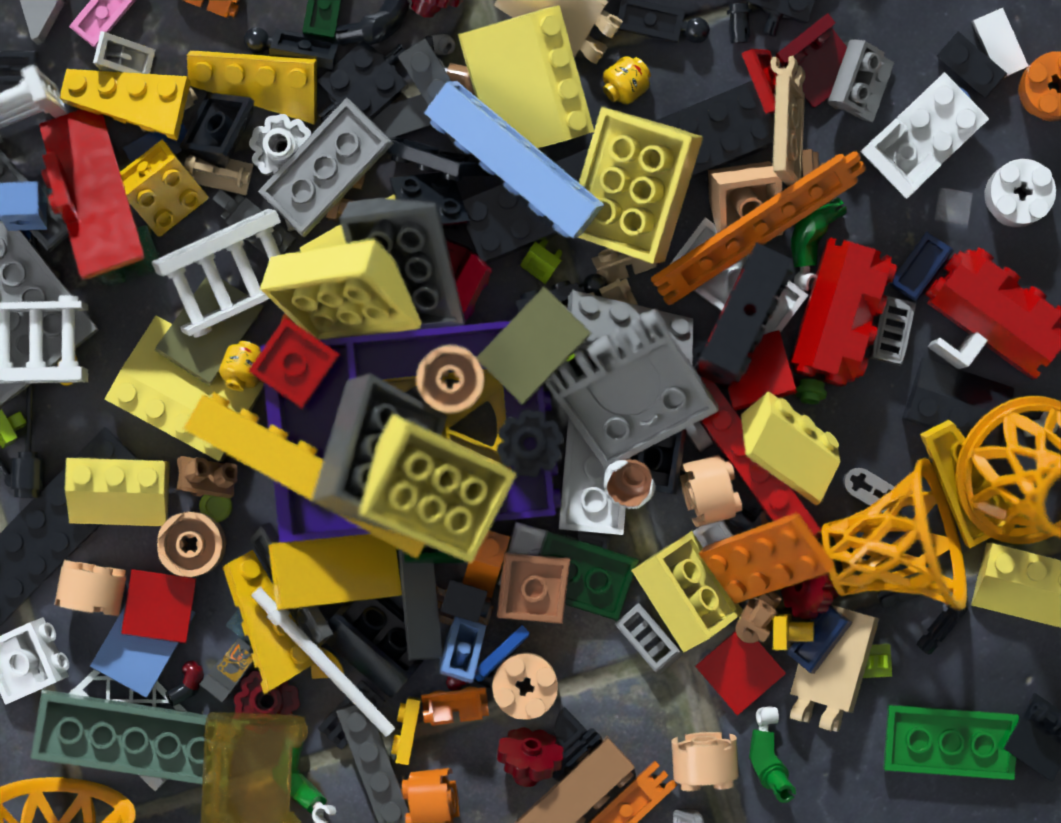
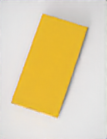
M372 533L268 545L277 610L402 595L396 547Z

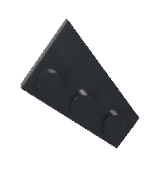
M402 137L389 138L394 144L386 152L392 154L391 159L402 163L413 161L417 163V168L428 172L439 170L443 172L442 177L455 181H461L462 176H494L482 169L479 162H468V155L440 151L438 154L439 148Z

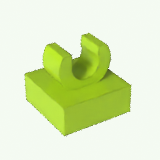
M546 239L541 241L540 244L535 242L519 265L544 284L548 282L562 261L559 259L562 255L560 249L555 254L545 249L549 242Z
M0 410V446L2 449L14 444L18 438L15 431L21 429L27 423L21 412L7 418L3 410Z
M889 643L872 644L863 678L892 677L891 646Z

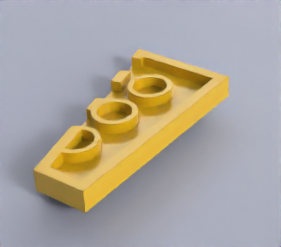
M191 50L187 54L188 79L191 82L190 86L211 93L249 97L254 100V106L285 114L288 117L315 125L317 121V59Z
M66 69L59 98L64 104L97 115L104 114L116 121L125 124L128 122L152 133L156 131L178 141L191 82L187 76Z
M950 420L921 433V438L965 545L972 548L991 538L969 520L957 495L956 465L965 437ZM973 464L972 489L973 494L976 495L992 485L979 473ZM999 494L986 501L1004 510L1013 506V504ZM1022 513L1016 515L1017 517L1025 518ZM984 514L993 524L1003 528L1005 520Z
M251 550L223 566L235 607H239L243 623L241 625L245 636L249 637L254 652L251 656L255 668H259L263 680L260 684L265 694L314 665L315 662L279 625L275 626L267 618L268 613L251 597L261 587L276 603L274 585L254 551ZM290 613L288 616L295 622Z

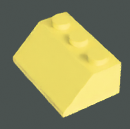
M768 391L741 414L746 455L810 502L818 505L822 501L841 462L838 451L839 443L830 432H823L816 427L808 416H801L793 410L785 399H778Z
M66 458L65 494L69 523L162 526L168 520L170 462Z
M692 531L631 570L683 653L710 639L739 617L743 611L738 603L734 604L700 557L699 552L703 548Z
M986 543L971 605L1061 628V560L993 543Z

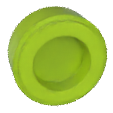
M204 494L200 500L199 509L201 513L209 515L217 522H221L230 516L233 504L231 498Z

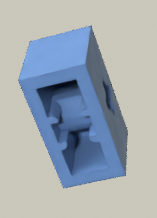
M38 182L0 183V221L3 222L8 231L47 229V198Z

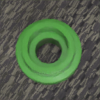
M801 379L799 386L796 387L797 393H794L797 397H800L801 402L806 404H819L820 400H824L827 397V391L824 389L825 383L815 379Z

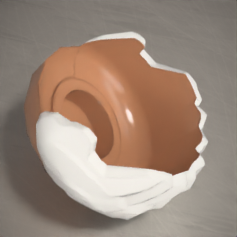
M618 460L610 464L605 472L604 489L605 494L608 495L609 499H612L613 503H618L620 507L625 506L627 509H638L653 497L655 483L650 469L645 464L637 460Z

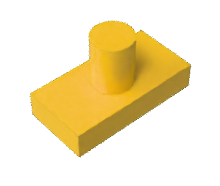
M792 614L773 616V650H787L792 646V642H814V622H792Z

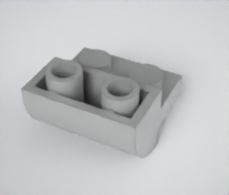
M850 40L827 103L835 109L845 110L863 121L873 123L894 62L884 57L885 52L863 40Z

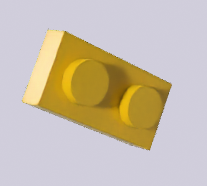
M409 696L407 704L400 703L397 722L403 723L401 736L394 735L391 754L397 755L396 763L409 765L421 698Z

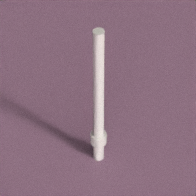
M259 587L251 597L268 613L267 618L275 626L279 625L385 737L391 734L395 727L288 616L290 612L287 609L277 610L275 601Z

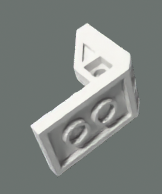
M944 72L861 152L907 199L945 160L989 120V117Z

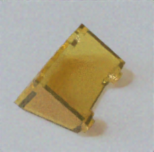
M211 712L208 714L205 724L201 823H302L294 813L290 812L292 748H299L307 738L308 730L305 717L299 715Z

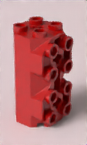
M829 238L824 247L789 364L794 365V373L806 377L815 376L817 373L825 376L824 382L843 387V385L846 386L847 382L851 383L854 382L855 378L863 377L868 358L864 357L866 347L868 348L869 345H873L878 327L872 326L874 316L878 317L884 311L887 296L883 295V291L888 283H892L897 265L891 263L892 257L889 255H885L880 259L881 252L876 249L844 240L842 246H836V239Z
M980 247L976 251L968 249L964 252L960 250L957 254L954 253L944 267L947 274L944 278L936 279L926 291L925 295L930 298L927 304L969 335L979 333L988 340L985 343L987 348L1031 380L1036 379L1041 374L1037 370L1041 364L1047 367L1061 349V306L1053 307L1045 301L1047 295L1034 286H1031L1029 289L1022 288L1018 284L1021 277L1008 267H1004L1002 270L992 262L994 257Z

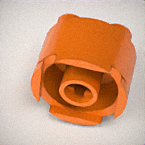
M1060 51L1049 52L1038 57L1026 68L1018 86L1019 98L1025 110L1045 121L1061 120ZM1051 82L1058 83L1060 89L1057 91L1056 89L1050 90L1048 84Z
M451 768L415 771L410 773L408 780H402L403 798L409 801L410 813L405 815V823H453L454 817H460L456 780L449 781L448 775L453 773Z

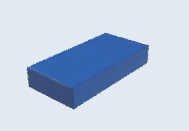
M521 625L476 667L474 678L478 682H482L530 636L528 630Z

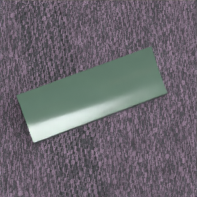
M42 689L31 759L227 788L238 722L230 718Z

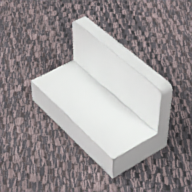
M974 333L967 336L957 350L941 338L931 341L927 347L955 368L962 369L971 364L988 340L979 333Z

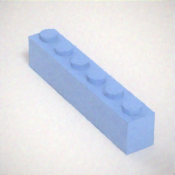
M458 81L446 82L424 112L431 119L430 124L436 130L443 134L447 132L455 139L454 144L466 154L472 153L480 160L479 165L482 169L491 175L496 173L505 181L503 185L508 191L517 196L521 194L529 201V208L539 216L543 217L545 215L553 221V228L562 236L574 238L582 235L605 204Z

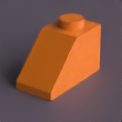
M488 530L473 562H468L462 583L488 591L486 597L492 598L503 563L504 552L507 550L511 536Z

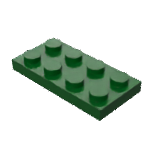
M888 704L883 769L886 771L1015 780L1016 757L1003 748L1019 721V715Z

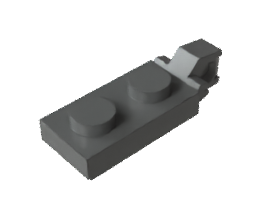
M221 189L212 198L225 209L221 217L226 220L229 226L262 211L249 199L242 197L240 194L235 199H232ZM277 224L273 226L274 231L272 235L281 255H284L296 238ZM255 235L246 238V240L267 256L260 238H256Z

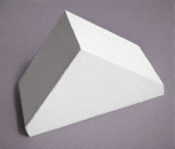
M101 31L93 63L102 71L150 74L155 49Z

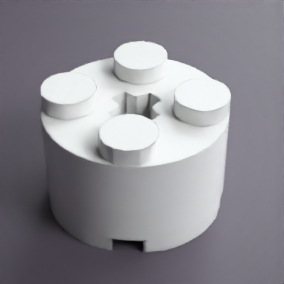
M1017 159L1006 163L994 172L985 188V203L989 211L1001 224L1009 227H1024L1043 218L1052 208L1056 197V186L1051 171L1042 164L1030 159ZM1022 187V191L1026 192V197L1019 200L1018 194H1014V190Z

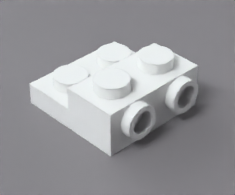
M44 617L0 636V694L5 705L69 677L67 672L69 669L68 658L64 653L58 652L54 643L56 631L50 623L45 622Z

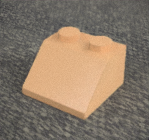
M770 161L708 170L709 203L717 233L782 191V180L773 172V164Z

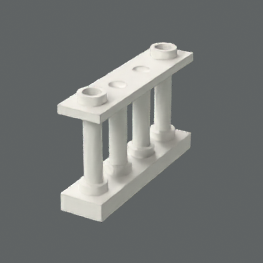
M34 65L21 70L25 80L20 81L21 85L0 93V129L43 111L45 114H51L54 118L68 114L64 103L59 98L60 93L57 85Z
M266 209L151 262L156 274L161 276L167 275L168 278H172L191 322L180 326L182 333L188 336L193 335L194 338L203 336L212 331V325L270 299L260 290V285L243 245L245 244L244 239L255 235L256 238H260L269 261L271 257L281 255L272 235L274 231L273 226L281 223L276 210ZM224 248L227 251H231L249 295L234 302L231 301L213 260L216 257L214 253ZM193 262L202 265L220 307L202 316L184 274L186 271L185 266Z
M71 295L58 296V301L0 302V384L88 382V369L78 367V361H75V311H88V304L78 301V296ZM10 312H29V362H26V368H14V363L10 362ZM43 312H62V361H59V367H46V362H43Z

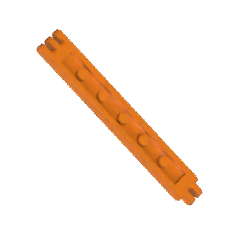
M851 152L845 157L843 154L836 155L656 273L651 278V282L654 286L658 287L657 291L661 296H664L663 299L667 305L674 304L750 254L757 242L764 245L854 186L858 182L857 176L866 170L865 164L860 161L861 158L857 152Z
M653 761L588 823H638L677 786V783L671 780L662 787L660 783L667 778L668 774L663 770L653 778L651 774L660 766L656 761Z

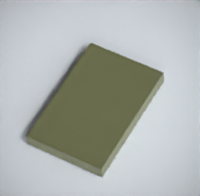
M205 277L193 294L202 316L220 308L209 281ZM222 279L232 302L247 296ZM259 303L211 326V332L196 338L193 335L188 336L182 333L180 326L191 322L184 307L156 346L155 351L210 386L219 373V367L227 348L232 344H238L239 341H242L263 311L264 306Z
M543 287L478 355L477 360L522 405H525L593 333L547 288Z

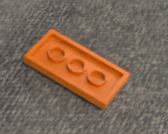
M798 513L704 546L699 552L700 557L734 604L829 573L834 566Z

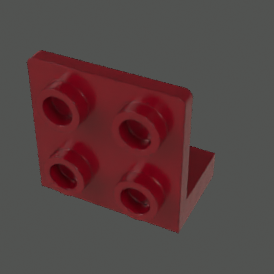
M828 13L780 50L775 56L780 61L779 67L786 68L789 64V56H793L798 66L804 69L805 80L802 91L812 108H816L829 98L847 46L832 29L836 22Z
M445 238L466 323L475 310V303L482 290L489 283L492 269L468 246Z

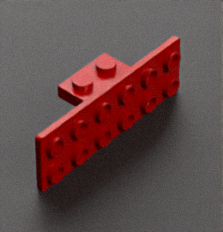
M80 109L40 123L39 127L47 153L43 155L46 169L41 170L46 187L48 189L51 188L53 192L52 195L48 196L53 213H60L66 223L81 278L88 279L144 259V252L104 114L97 115Z

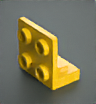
M163 139L120 172L129 203L159 237L209 198Z

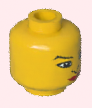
M628 56L622 57L604 71L603 81L605 86H603V91L612 102L619 101L622 104H630L649 89L651 73L641 59Z
M239 341L238 344H232L227 348L219 367V373L226 381L225 385L228 388L242 392L244 388H254L258 385L260 380L249 373L248 370L261 353L259 346L251 342Z

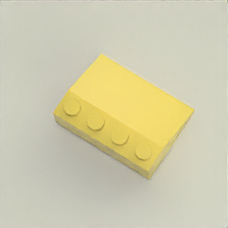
M560 6L540 9L458 34L475 96L535 147H546L594 132Z
M601 107L579 183L605 205L584 233L577 237L652 264L665 262L703 137L675 127Z
M375 239L273 256L270 258L260 290L289 318L318 340L393 333L420 329L421 326L419 316L394 259Z
M155 316L121 368L105 400L217 461L223 462L227 453L183 429L202 394L211 397L213 392L231 401L228 407L240 413L242 408L251 412L264 388V382L260 380L256 387L244 388V391L239 392L228 388L225 385L226 381L218 373L211 385L208 386L155 351L156 346L172 325L162 318Z
M393 414L377 445L360 515L472 563L517 474L501 463Z

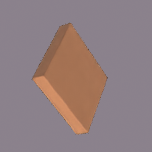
M504 552L497 617L563 624L570 559Z

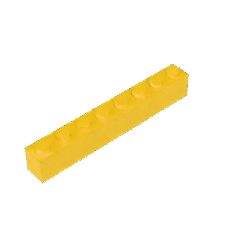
M213 392L211 397L202 394L184 426V430L312 500L323 459L315 456L318 449L301 440L298 445L288 441L286 438L289 433L272 424L269 429L259 425L257 422L260 417L242 408L240 413L228 407L231 401ZM339 515L415 558L419 557L426 544L410 536Z

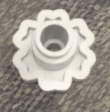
M285 114L269 116L265 120V127L258 126L253 130V137L249 141L250 148L255 151L252 156V162L262 174H275L312 135V132L300 119L291 121ZM287 143V148L279 153V144Z

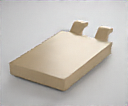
M496 0L494 4L495 7L512 18L540 9L560 6L573 56L575 57L579 51H582L584 56L595 64L602 58L608 47L589 36L593 27L596 25L604 35L612 38L623 23L621 19L604 10L608 3L606 0Z
M789 56V64L786 68H779V59L772 57L770 62L771 69L778 75L776 76L773 172L789 187L802 178L805 100L802 88L805 80V71L801 66H798L793 56Z
M832 605L853 623L814 674L809 673L798 663L790 692L791 695L798 696V699L791 709L790 718L809 723L814 703H821L827 705V709L821 716L819 728L838 732L843 712L853 713L879 618Z

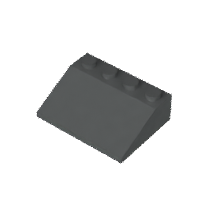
M387 198L348 202L340 216L346 244L375 239L394 259L421 321L420 329L413 330L465 325V318L437 204Z
M367 374L346 382L312 501L338 515L403 534L360 515L378 442L393 414L442 436L447 416L381 379Z

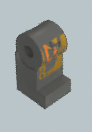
M239 637L199 685L222 703L226 701L253 664L251 654L254 652L252 647Z

